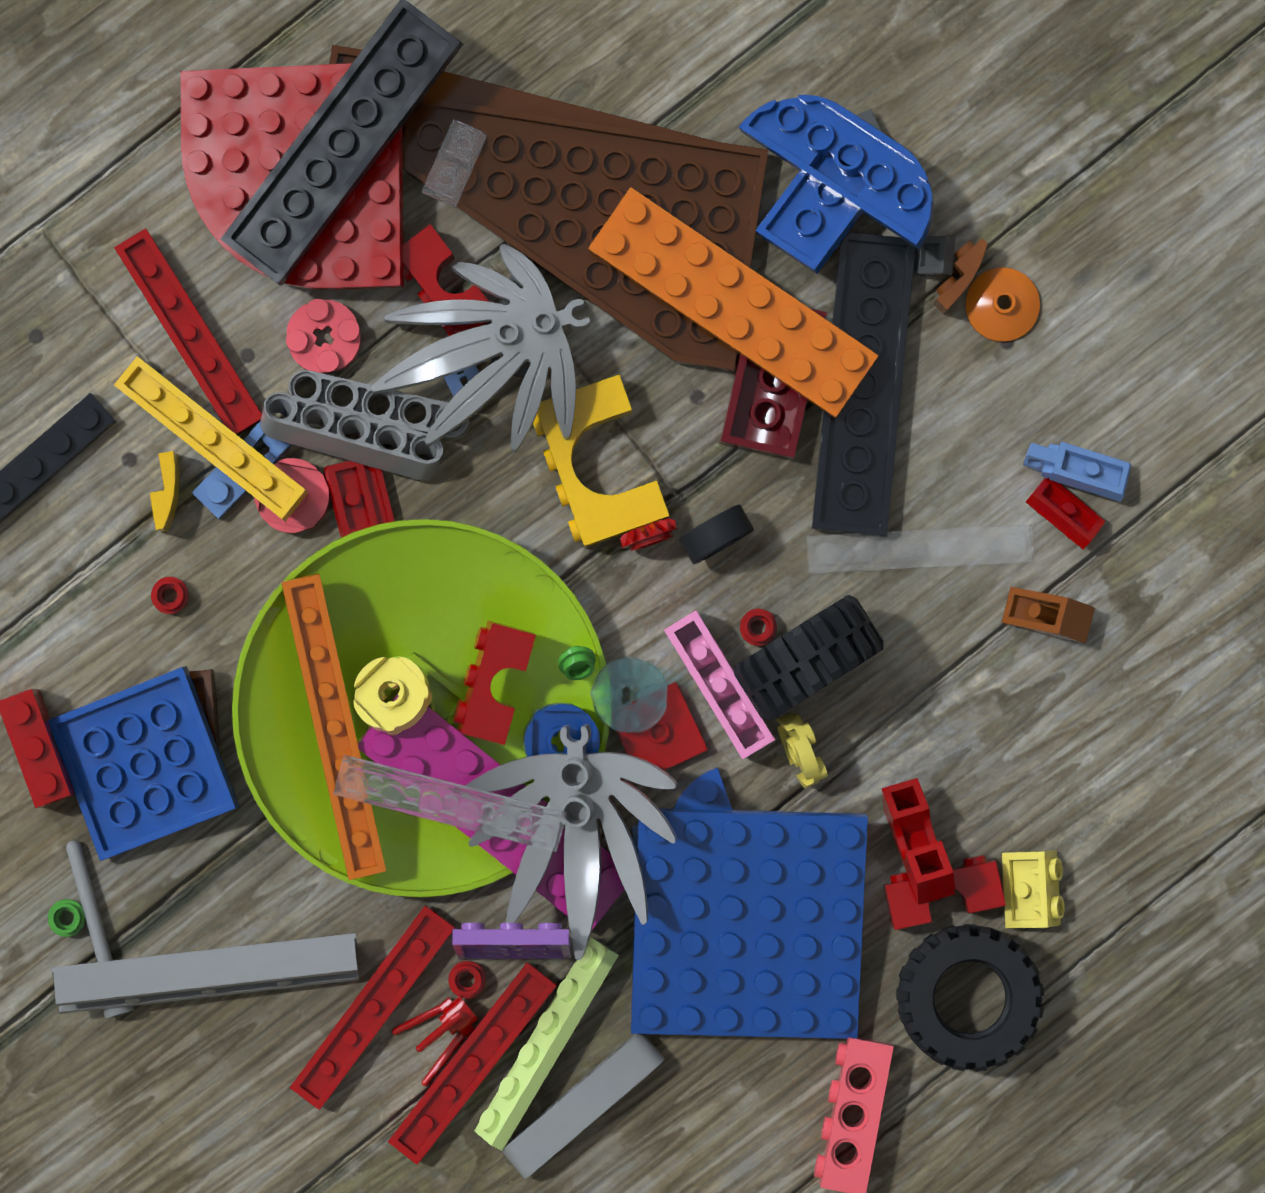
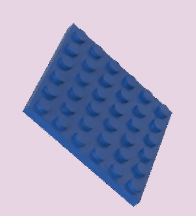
M659 808L677 835L675 843H671L638 819L637 853L645 880L649 919L645 925H642L635 912L631 1034L839 1039L858 1037L867 814Z

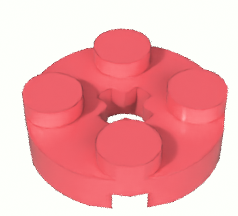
M314 299L301 306L292 315L287 326L286 344L293 359L305 370L322 374L334 373L346 369L356 359L361 348V330L354 314L343 304L334 300ZM326 327L332 329L330 336L334 339L331 345L324 343L321 347L317 346L315 343L318 338L314 335L318 329L323 331Z
M286 458L278 461L274 465L309 493L286 522L254 497L261 517L272 528L284 533L296 534L315 528L326 515L330 504V493L325 476L313 464L302 459Z

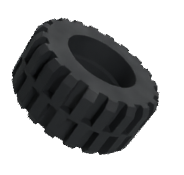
M847 595L734 666V676L760 717L770 721L884 649V640L858 599Z
M964 924L963 926L952 925L942 928V931L930 934L924 938V942L917 948L914 947L908 955L909 959L906 965L901 968L899 987L896 988V999L898 1000L899 1017L906 1029V1033L923 1053L935 1062L949 1066L954 1070H974L979 1072L987 1071L988 1067L995 1065L1000 1067L1008 1063L1007 1059L1015 1054L1018 1056L1026 1049L1024 1045L1029 1038H1034L1038 1031L1036 1028L1039 1018L1043 1017L1042 996L1045 995L1043 984L1040 983L1038 976L1040 974L1039 970L1028 956V952L1007 935L992 928L975 924ZM978 962L987 965L996 972L1004 986L1005 1004L1000 1017L993 1025L980 1032L964 1033L950 1028L942 1021L935 1007L934 994L940 977L946 970L958 963Z

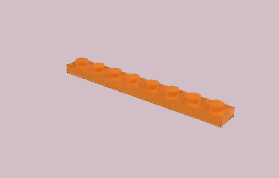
M317 573L282 581V589L347 877L349 880L386 872L320 574Z

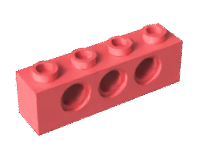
M848 1037L845 1043H838L835 1065L841 1066L838 1081H831L828 1102L834 1103L831 1118H824L821 1139L827 1140L824 1155H817L814 1169V1177L820 1178L819 1185L821 1188L845 1193L867 1192L894 1048L891 1043L861 1037ZM857 1067L866 1068L870 1073L868 1083L862 1087H855L849 1082L851 1071ZM849 1105H858L863 1110L861 1120L855 1124H848L842 1119L843 1110ZM843 1142L852 1143L856 1147V1153L849 1161H840L835 1157L837 1146Z

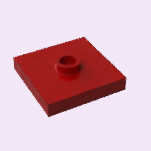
M676 682L611 712L610 719L627 755L644 759L662 770L671 768L708 750Z

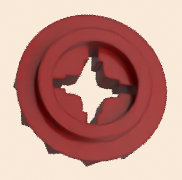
M668 518L624 533L620 538L622 549L630 547L632 552L673 538L672 532L677 531L679 528L675 520Z

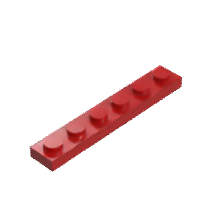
M145 228L114 247L223 424L238 436L259 423L262 416L261 411L149 231Z
M425 905L289 1088L320 1110L456 927Z
M527 961L394 1132L388 1143L418 1165L557 984Z

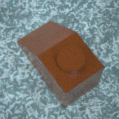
M1010 587L1001 623L1086 644L1095 607L1067 597Z

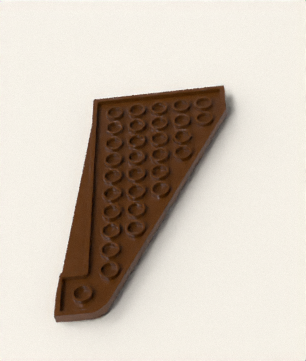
M332 45L329 64L353 63L363 49ZM443 71L402 126L403 170L512 248L521 252L529 260L673 362L734 372L737 351L591 253L588 248L629 188L632 187L750 268L768 149L717 142Z

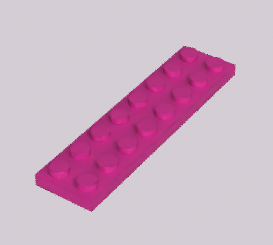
M399 691L397 692V694L393 697V699H392L391 701L394 702L395 700L398 699V697H399V695H398ZM427 707L425 714L415 725L397 735H389L386 732L377 731L369 727L357 742L360 751L470 839L500 805L526 787L522 783L497 791L463 793L462 788L489 770L500 766V764L430 707ZM542 799L514 825L478 845L517 875L529 839L548 803ZM562 820L551 861L536 891L568 916L564 881L565 823ZM602 846L599 897L592 929L625 890L611 853Z

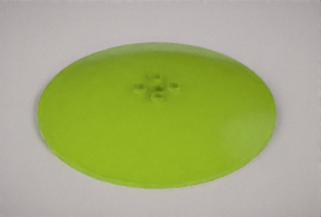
M434 519L399 520L364 528L329 543L309 556L283 580L320 574L357 742L370 726L360 718L354 708L353 699L355 700L356 691L354 684L360 671L368 663L381 657H386L387 659L405 657L413 661L428 679L429 689L432 692L430 708L457 729L458 723L453 722L455 709L459 700L465 701L469 686L464 685L465 674L469 664L476 663L479 652L478 649H474L475 639L479 628H486L487 621L490 620L530 631L536 635L526 672L514 668H506L496 673L491 681V693L494 699L510 704L515 708L505 745L463 735L500 765L527 757L523 747V734L533 712L542 709L548 704L564 702L576 705L589 714L596 724L600 735L598 752H605L611 715L610 684L606 661L597 634L583 607L561 578L544 562L520 545L493 532L463 523ZM280 583L259 611L247 634L238 660L232 698L233 734L237 756L249 789L257 805L273 828L302 857L324 872L348 884L388 895L406 897L445 896L470 891L493 883L513 873L479 845L469 846L470 838L359 750L386 872L352 880L348 879L282 584ZM573 646L590 648L596 658L593 673L582 680L568 679L558 667L559 657L568 648ZM398 686L394 690L390 687L386 688L384 693L387 697L383 702L388 703L400 690V687ZM558 731L557 736L552 737L551 744L557 745V751H564L565 745L562 743L560 731ZM531 779L525 782L524 784L528 786L529 784L534 782V779ZM545 796L543 798L547 803H549L550 798L548 796Z

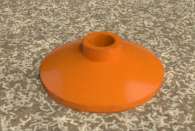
M1003 267L990 269L978 276L971 284L965 300L966 315L971 326L981 336L997 342L1013 341L1025 335L1034 326L1040 310L1039 294L1033 282L1020 271ZM1002 296L1009 298L1011 302L1010 308L1001 309L997 304L998 298Z

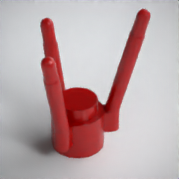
M460 996L453 1002L448 997L438 1006L392 1029V1034L397 1035L444 1012L439 1017L443 1024L416 1046L417 1052H422L447 1031L452 1035L459 1031L422 1080L423 1086H427L464 1038L475 1030L472 1024L478 1018Z

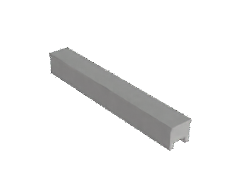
M356 933L51 968L54 977L56 1006H59L60 1014L359 980L356 949H358Z

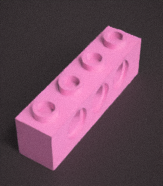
M696 610L664 629L741 758L748 757L774 741V735L734 676L732 666L699 612Z

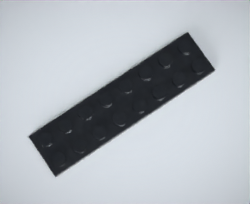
M400 0L222 236L221 240L274 282L282 286L464 44L408 1Z
M848 232L840 243L832 324L879 356L836 419L823 411L811 527L814 530L887 536L915 247L901 237Z

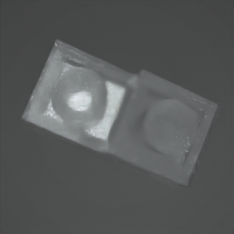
M453 119L421 193L456 208L487 137V133Z

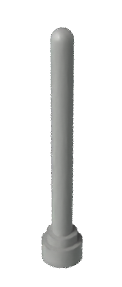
M76 840L68 842L66 850L97 962L113 961L81 844ZM133 1006L103 1009L105 1019L134 1011Z

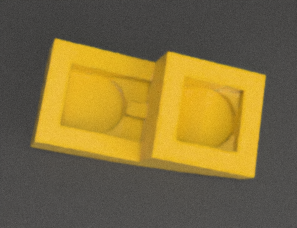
M174 451L158 453L164 490L150 493L155 529L159 532L169 530L178 503L180 465L178 454Z

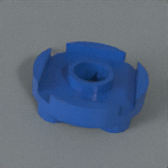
M564 702L548 704L542 709L533 712L529 722L526 724L523 734L524 751L526 756L548 753L567 754L566 746H564V751H557V745L551 744L552 737L557 736L558 731H561L564 725H570L571 737L579 740L582 736L581 727L589 724L591 738L586 744V753H597L600 747L598 728L589 714L576 705Z

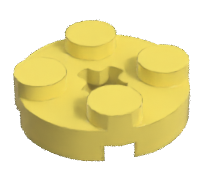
M381 657L371 661L360 671L354 684L356 691L353 702L357 714L371 728L386 732L389 735H397L415 725L425 714L427 707L432 701V692L429 689L427 677L413 661L405 657L389 659ZM398 686L400 687L397 700L394 702L389 701L388 703L383 702L387 697L384 693L386 688L390 687L394 690Z
M789 713L777 718V722L781 725L777 727L786 757L790 765L794 764L796 767H800L802 773L796 775L800 784L806 789L820 783L821 779L828 777L821 757H815L811 747L812 744L816 743V739L809 723H803L798 713Z

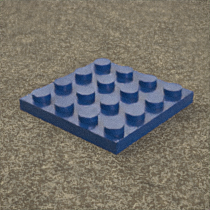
M187 666L48 720L100 861L240 807Z

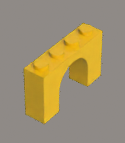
M620 374L576 389L574 419L569 440H565L561 434L552 398L541 402L533 422L537 436L545 434L549 449L543 450L549 470L550 472L557 470L562 484L555 487L562 507L570 505L574 519L567 522L575 542L582 540L585 548L621 536L642 526L669 518V513L657 481L623 493L602 495L586 488L574 473L572 455L580 437L595 426L632 414V408Z

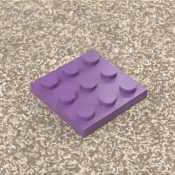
M483 923L461 924V929H453L452 945L458 959H571L569 929H561L560 923L538 924V929H523V924L501 923L500 929H484Z

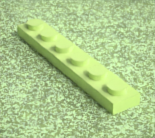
M592 937L589 938L584 956L580 960L575 961L566 978L558 986L557 993L547 1010L540 1016L535 1030L527 1043L521 1048L507 1077L500 1083L498 1092L487 1110L481 1115L479 1123L474 1130L491 1146L503 1151L619 956Z

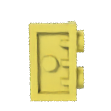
M1057 850L1002 853L1003 889L1006 904L1004 906L1005 928H1049L1059 926L1064 916L1065 905L1062 896L1059 895V881L1062 879L1063 866L1058 858Z

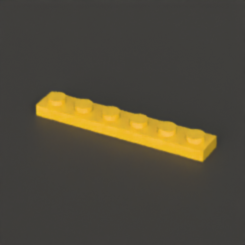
M138 356L114 384L115 387L283 521H287L309 493Z

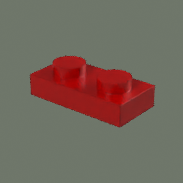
M1044 478L1026 500V503L1039 515L1043 516L1083 550L1106 522L1060 483L1049 480V478Z

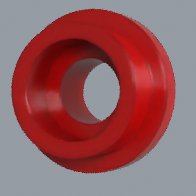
M164 577L154 584L151 591V600L155 608L160 612L175 614L183 610L187 605L189 591L185 583L180 579ZM172 588L177 592V598L174 602L168 603L164 599V593Z
M752 609L740 621L741 636L751 645H766L776 635L777 622L774 616L767 610ZM756 620H760L765 624V631L760 635L754 634L751 630V624Z
M473 961L459 962L449 973V987L458 997L460 996L464 999L474 998L485 987V972L479 964ZM466 972L471 973L475 979L474 984L469 987L464 986L460 981L461 975Z

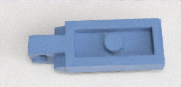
M1031 442L1023 463L1024 466L1041 472V476L1049 478V480L1119 502L1124 497L1132 465L1128 462L1064 442H1060L1059 445L1049 444L1048 447Z

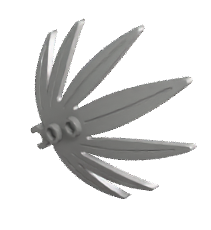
M506 244L500 245L501 258L511 276L522 288L500 273L476 264L452 262L450 263V269L481 290L508 301L509 305L478 300H443L410 306L387 314L384 317L385 323L411 325H459L492 322L488 325L448 336L419 350L400 362L372 385V394L399 390L455 374L496 356L501 357L474 376L445 406L425 437V445L428 447L455 430L486 405L509 382L525 362H529L530 366L521 383L514 407L511 451L516 453L531 429L542 401L549 369L551 370V394L555 416L563 438L565 440L570 439L575 411L576 384L573 359L563 330L570 328L574 331H584L590 327V319L588 317L577 320L572 316L575 311L584 309V301L582 299L573 300L567 304L564 310L556 311L550 289L540 271L525 255Z
M589 724L581 727L582 736L579 740L571 737L570 725H564L561 728L560 739L567 747V754L548 753L519 758L489 770L462 788L463 793L491 792L514 787L534 779L533 783L507 799L484 821L470 839L469 846L471 847L489 840L514 825L528 814L545 796L550 798L548 805L533 830L520 862L505 923H515L535 894L551 861L563 820L565 823V895L570 934L576 960H580L585 954L599 897L601 845L598 818L601 820L605 838L621 882L641 924L645 925L649 919L646 886L639 856L630 832L616 806L610 799V795L615 796L630 813L661 837L671 843L677 841L675 831L661 810L643 792L622 778L636 784L657 789H675L677 781L658 766L632 755L614 752L586 753V744L591 738Z

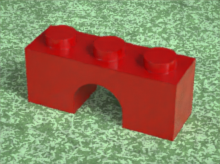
M431 224L403 244L404 278L407 282L413 278L422 289L417 295L423 303L443 300H478L489 302L482 291L474 285L459 294L448 293L439 286L441 271L455 258ZM492 322L441 325V327L448 336L468 329L491 324Z
M490 620L487 621L486 628H479L474 644V649L479 650L476 663L469 664L464 679V685L469 686L465 701H458L453 722L458 723L457 730L460 733L505 745L515 708L510 704L494 699L491 693V681L496 673L506 668H514L526 672L536 638L534 633Z
M29 689L0 700V714L35 808H43L75 796L63 760L56 749L48 723L50 716L40 689Z
M918 778L882 788L883 811L918 905L955 895L954 872L942 841L937 842L930 819V809Z
M979 855L963 859L964 866L952 869L954 872V887L963 899L965 912L970 914L1006 906L996 861H986L985 855ZM902 872L890 875L891 882L882 885L892 928L898 930L932 922L929 902L918 905L907 873Z

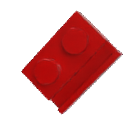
M352 461L328 465L323 468L341 538L364 528L394 521L381 469Z

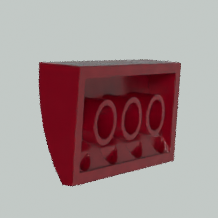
M811 309L824 319L826 318L827 312ZM739 353L719 444L794 458L807 399Z

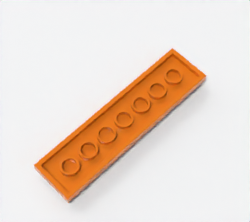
M632 187L629 188L588 248L591 253L835 419L879 356Z

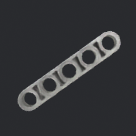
M309 370L296 372L291 377L288 387L291 395L299 397L297 393L299 384L304 380H313L317 385L316 392L312 397L305 399L424 433H428L439 414L448 404V402L396 390L372 394V385ZM341 388H348L353 392L352 402L345 407H339L334 403V395ZM378 396H384L390 402L388 411L382 415H375L370 411L371 401ZM413 405H421L426 409L425 419L417 424L408 422L406 418L407 410ZM470 420L465 421L458 431L450 432L442 439L457 441L465 437L470 429Z
M273 393L264 402L260 426L264 434L272 439L416 480L425 481L431 479L438 471L443 455V446L440 440L429 447L426 446L425 437L427 433L288 393ZM281 413L286 418L278 419L274 417L272 414ZM308 424H318L322 429H313ZM344 434H354L359 439H349ZM381 444H389L395 449L387 450ZM425 454L431 460H422L417 455Z
M634 1034L513 1137L501 1152L524 1179L528 1178L665 1060L664 1056L645 1034Z

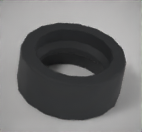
M738 504L690 530L680 537L679 541L691 562L695 565L753 532L754 527L741 505Z

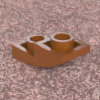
M983 238L975 245L969 240L954 254L957 261L954 263L952 270L960 279L956 280L951 276L936 290L940 296L936 299L934 305L943 315L960 298L979 269L987 247V242Z

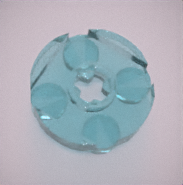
M628 656L608 663L599 672L591 688L590 695L593 700L594 710L603 723L616 731L637 733L650 729L662 718L667 706L666 690L668 691L663 674L653 664ZM626 686L630 689L634 686L638 688L635 694L638 701L635 704L629 701L624 704L622 703V690Z

